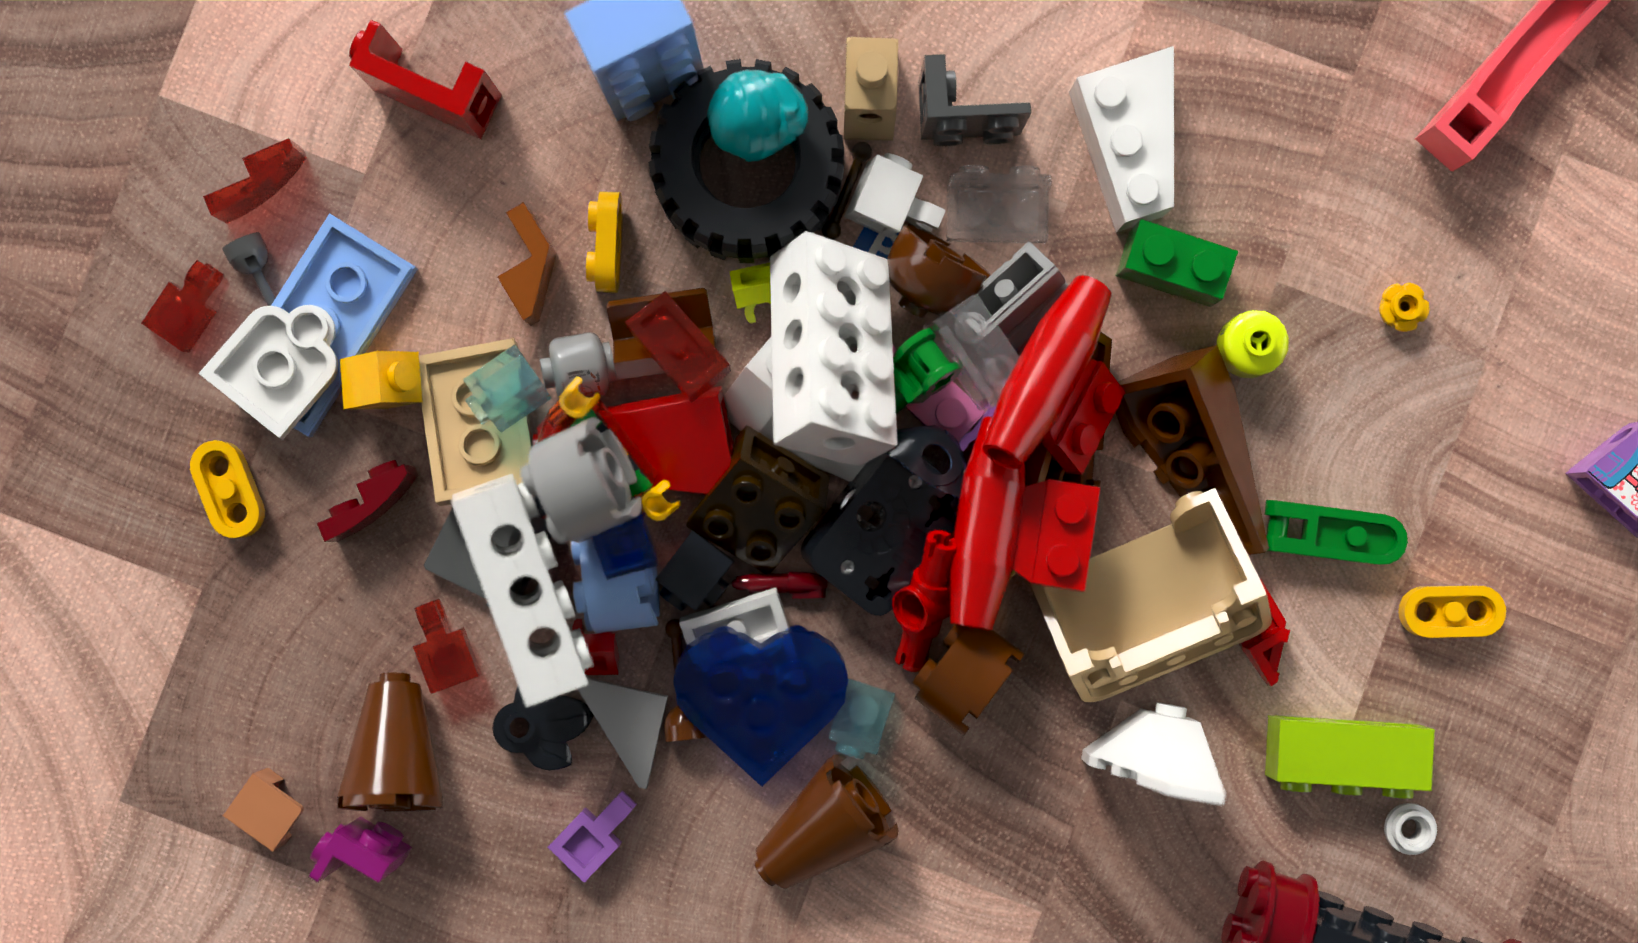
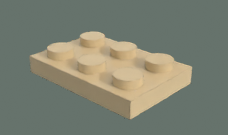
M505 339L420 355L419 364L423 400L421 406L436 503L439 506L451 505L452 494L509 474H513L516 485L523 483L520 469L522 466L529 464V452L533 444L518 344L515 339Z

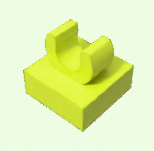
M770 262L729 271L737 309L744 308L745 317L750 324L756 322L754 308L757 304L766 302L771 304Z

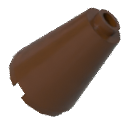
M398 672L381 673L379 675V682L369 683L337 796V809L368 811L369 806V809H382L384 812H405L442 808L443 797L420 684L410 682L411 674Z
M834 754L825 761L756 847L757 860L755 861V867L760 877L768 885L774 886L776 884L783 889H787L888 845L898 837L899 829L897 823L889 829L885 816L891 812L887 801L860 767L856 765L849 771L840 764L847 758L844 755Z

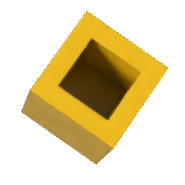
M373 351L340 359L344 409H389L423 402L419 352Z

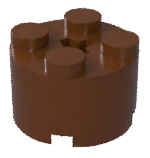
M954 625L943 640V645L949 650L938 664L929 659L912 684L919 689L914 698L961 735L965 736L970 727L962 721L968 713L976 719L980 716L1013 671V669L1006 665V662L1011 657L1019 663L1025 653L994 630Z

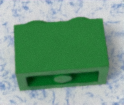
M1140 219L1130 230L1116 276L1211 307L1223 300L1238 251Z

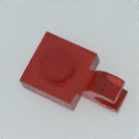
M196 260L185 276L183 288L176 283L168 282L141 324L180 351L189 353L217 313L205 302L218 287L225 274L209 263L203 264L201 261Z
M440 599L414 608L427 641L413 646L430 694L479 677L482 673L465 628L462 627L452 632L449 631L446 613Z

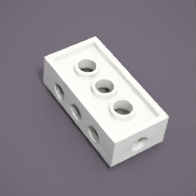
M805 231L770 257L774 445L859 467L897 446L888 261L886 258Z
M513 474L452 494L451 503L526 707L588 685L584 670L593 667V663L580 628L571 632L568 629L566 620L575 617V613L563 581L551 582L547 569L556 567L557 563L545 531L534 534L529 519L539 515L532 495L526 490L523 483L516 485ZM505 524L513 525L521 531L518 541L507 547L499 546L491 539L493 531ZM521 576H531L538 581V585L530 594L518 595L510 589L512 582ZM540 627H549L556 631L553 638L545 643H535L529 639V636Z

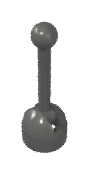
M260 232L248 234L225 245L222 250L229 264L240 273L252 274L267 305L271 306L275 296L261 270L268 262L269 253Z

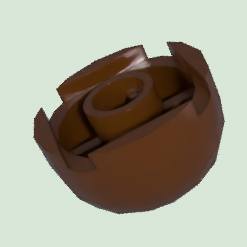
M908 224V226H903L893 243L887 259L890 284L902 295L898 304L919 318H924L927 312L939 316L956 314L955 311L964 307L984 286L983 282L990 276V273L966 253L961 256L950 249L948 246L951 244L915 225Z

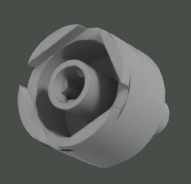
M593 417L534 444L529 452V464L522 466L520 469L521 479L526 490L532 496H538L547 513L546 523L549 532L560 544L569 540L580 543L637 517L641 512V496L633 500L631 498L629 485L636 483L637 478L624 448L610 429L600 433L595 428L600 420Z

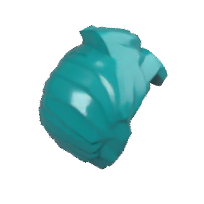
M744 70L731 74L720 84L710 102L708 120L715 144L720 149L744 158L748 162H753L775 154L802 134L808 123V107L802 94L789 82L784 74L767 73L761 70Z

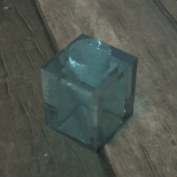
M513 345L463 379L472 392V395L465 399L472 412L482 425L491 420L501 433L552 399L516 345Z

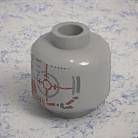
M592 332L553 339L549 344V357L539 359L545 389L555 387L558 398L576 377L583 379L578 385V390L588 398H592L596 393L600 397L604 396L608 391L609 383L616 381L610 343H601L600 338Z

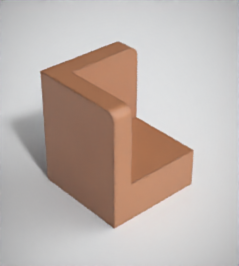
M267 767L251 775L223 814V817L273 852L286 845L292 837L289 831L302 814L304 808L300 803L278 788L284 778Z

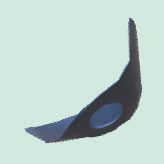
M936 425L897 429V446L884 454L897 459L928 485L960 498L967 461L957 439L946 429ZM938 445L950 456L951 466L947 473L935 474L926 468L922 458L923 450L926 446Z

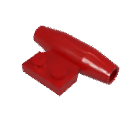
M1086 275L1076 276L1038 322L1001 390L982 447L984 454L993 462L1009 469H1019L1043 440L1042 444L1066 473L1083 475L1125 394L1124 389L1103 361L1091 359L1112 297L1109 288L1101 281Z
M991 416L983 417L963 476L953 537L957 550L953 555L950 565V624L982 630H993L1012 570L1033 585L1085 592L1101 488L1051 479L1025 487V462L1019 469H1009L993 462L982 450L992 420Z

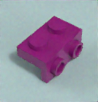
M359 817L346 826L340 824L332 834L326 832L310 857L311 860L316 862V865L311 871L309 878L319 882L346 863L379 883L403 864L412 847L402 841L404 835L393 826L380 821L374 825L363 817Z

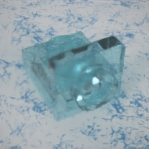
M847 677L828 733V739L837 742L835 750L858 759H864L866 752L877 755L895 692Z

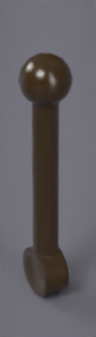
M858 142L851 151L852 158L854 159L832 217L822 228V234L825 238L835 240L841 234L839 223L862 164L872 156V148L866 142Z

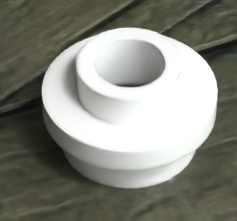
M1404 803L1390 811L1385 820L1384 832L1387 841L1394 849L1403 854L1417 855L1425 852L1432 846L1437 835V825L1433 815L1426 808L1414 803ZM1413 819L1416 823V831L1412 836L1404 837L1402 825L1405 821Z

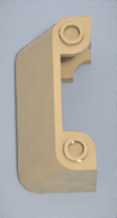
M1215 488L1204 493L1201 491L1191 492L1178 499L1175 503L1176 508L1170 514V525L1090 558L1085 592L1031 584L1068 675L1082 701L1096 702L1117 695L1249 640L1264 632L1271 625L1272 617L1267 593Z

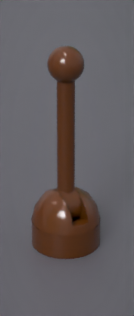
M672 619L665 626V632L671 638L677 706L668 713L665 720L666 742L706 738L705 723L701 713L696 708L687 704L681 642L683 632L679 619Z

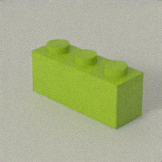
M1268 715L1265 775L1280 782L1281 790L1292 792H1312V784L1331 785V792L1336 794L1359 796L1363 795V787L1382 788V796L1412 799L1414 790L1432 791L1435 729L1419 724Z

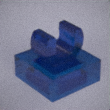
M642 511L637 517L591 537L607 580L658 566L657 553Z

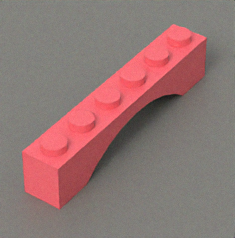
M1538 0L1418 134L1415 140L1451 172L1472 161L1508 121L1513 111L1544 72L1611 0Z

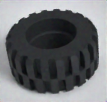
M741 59L725 61L727 69L713 72L710 65L697 72L699 80L689 86L687 82L683 81L673 91L675 100L672 104H663L657 115L659 122L657 131H651L650 136L651 161L648 162L650 177L655 187V193L667 218L674 228L678 229L685 239L697 249L702 247L708 250L711 256L725 260L726 257L738 258L739 263H754V259L768 257L770 261V257L802 233L805 231L814 233L816 230L820 232L829 220V214L832 208L836 207L841 193L844 173L843 137L839 134L837 128L838 120L832 108L826 107L822 102V93L812 83L807 86L799 81V73L785 67L782 74L802 94L808 107V123L802 134L791 142L795 153L796 165L790 185L781 196L758 207L739 208L724 204L718 200L705 186L700 172L701 152L707 140L712 136L708 120V109L713 95L720 84L736 72L761 70L767 73H781L772 70L770 61L756 59L755 67H742Z

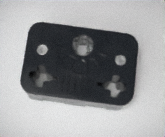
M883 453L864 465L852 482L848 483L833 502L832 507L817 526L806 536L801 545L802 558L818 574L865 611L874 616L885 615L893 609L892 602L895 593L910 585L914 570L920 566L927 534L934 530H943L952 535L955 531L960 498L928 485L897 459ZM923 459L927 469L935 474H942ZM933 495L937 496L938 501L942 504L937 511L933 510L932 505L928 503ZM863 504L871 505L870 509L873 515L868 521L865 519L860 520L861 516L858 510ZM870 575L880 582L874 590L865 584L866 579Z

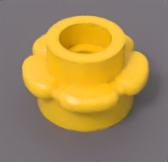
M1410 282L1402 286L1397 283L1389 286L1383 292L1379 306L1382 320L1387 325L1401 332L1416 329L1419 322L1427 319L1430 310L1429 302L1423 297V289ZM1402 302L1408 303L1409 309L1407 311L1401 309L1400 305Z

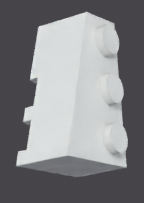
M1174 46L1077 77L1069 91L1116 232L1133 227L1140 219L1150 222L1162 218L1174 207Z

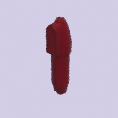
M791 571L789 573L736 576L731 585L736 590H749V594L760 593L777 587L778 593H788L792 595V599L825 598L828 582L824 577L815 573Z

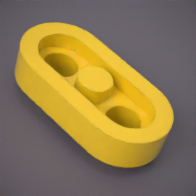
M600 191L598 201L589 202L588 230L589 232H596L595 252H587L586 280L587 282H595L596 292L618 293L623 222L621 192Z
M213 440L200 445L191 457L190 472L212 527L219 534L229 538L251 536L263 524L265 508L244 454L237 446L229 442ZM224 457L228 462V470L224 475L220 476L215 471V463L219 458ZM240 503L247 510L246 518L242 522L236 521L233 516L234 508Z
M1421 586L1411 589L1403 596L1399 604L1398 613L1404 628L1416 636L1427 638L1484 637L1492 635L1501 628L1506 618V606L1501 595L1494 589L1486 586ZM1473 601L1477 602L1480 606V614L1474 620L1467 613V608ZM1423 602L1427 603L1430 607V615L1424 621L1420 620L1417 616V608Z

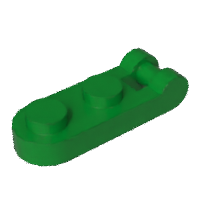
M1266 500L1264 515L1269 516L1266 535L1269 546L1267 551L1373 565L1391 564L1399 560L1405 553L1408 544L1407 532L1403 524L1395 517L1371 512ZM1290 518L1303 520L1301 539L1287 538Z

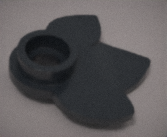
M517 686L513 703L505 705L498 711L493 720L492 731L496 742L504 750L512 753H524L527 759L537 768L548 771L559 770L572 765V755L566 742L583 733L591 723L594 715L588 705L582 701L560 695L526 707L519 686ZM518 717L523 718L528 724L527 733L520 738L514 737L510 732V723Z

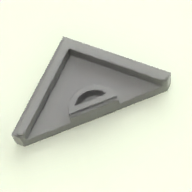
M586 677L588 685L577 688L638 787L647 789L669 696Z

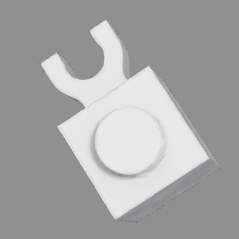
M885 153L884 157L876 155L867 162L844 217L886 237H891L901 231L904 221L928 232H931L932 229H938L946 210L915 198L923 175L912 171L913 165L908 160L895 154Z

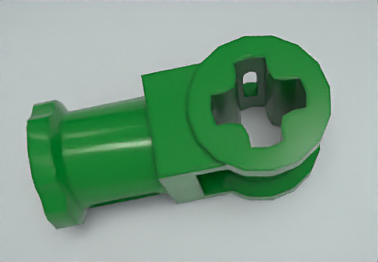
M931 328L924 329L910 337L894 354L896 414L907 404L923 403L930 396L948 386L961 373L962 368L957 362L951 363L935 343L936 334Z

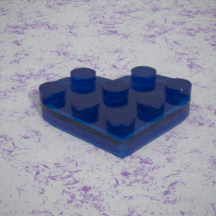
M721 626L713 632L703 634L687 645L677 660L673 684L676 691L677 705L688 720L763 787L836 716L845 703L849 678L844 657L834 643L817 632L808 631L803 626H790L785 631L777 632L762 643H759L745 633L737 632L731 627Z

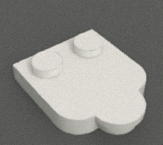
M314 305L299 306L290 313L276 306L260 307L246 318L199 374L277 437L284 440L332 384L338 374V358L330 348L336 332L334 321L324 309Z

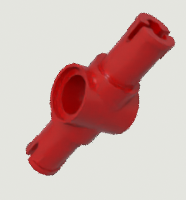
M934 530L927 534L922 562L914 570L910 585L897 591L893 597V612L903 629L895 661L898 665L904 663L903 669L910 672H920L926 664L932 638L939 634L943 619L950 616V565L957 546L954 538L950 539L951 534L943 530Z

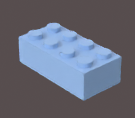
M589 0L564 13L617 121L627 117L628 121L637 120L655 109L653 103L670 95L675 99L673 91L683 81L687 82L689 86L699 80L697 72L704 69L693 22L682 0Z

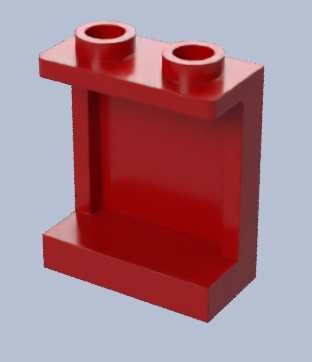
M370 20L366 30H360L356 34L349 51L351 59L349 66L373 91L476 138L482 139L502 96L485 70L465 61L453 89H450L397 65L403 49L382 24Z

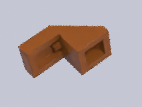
M522 202L506 213L532 256L497 278L523 321L532 326L540 321L557 253L532 211Z

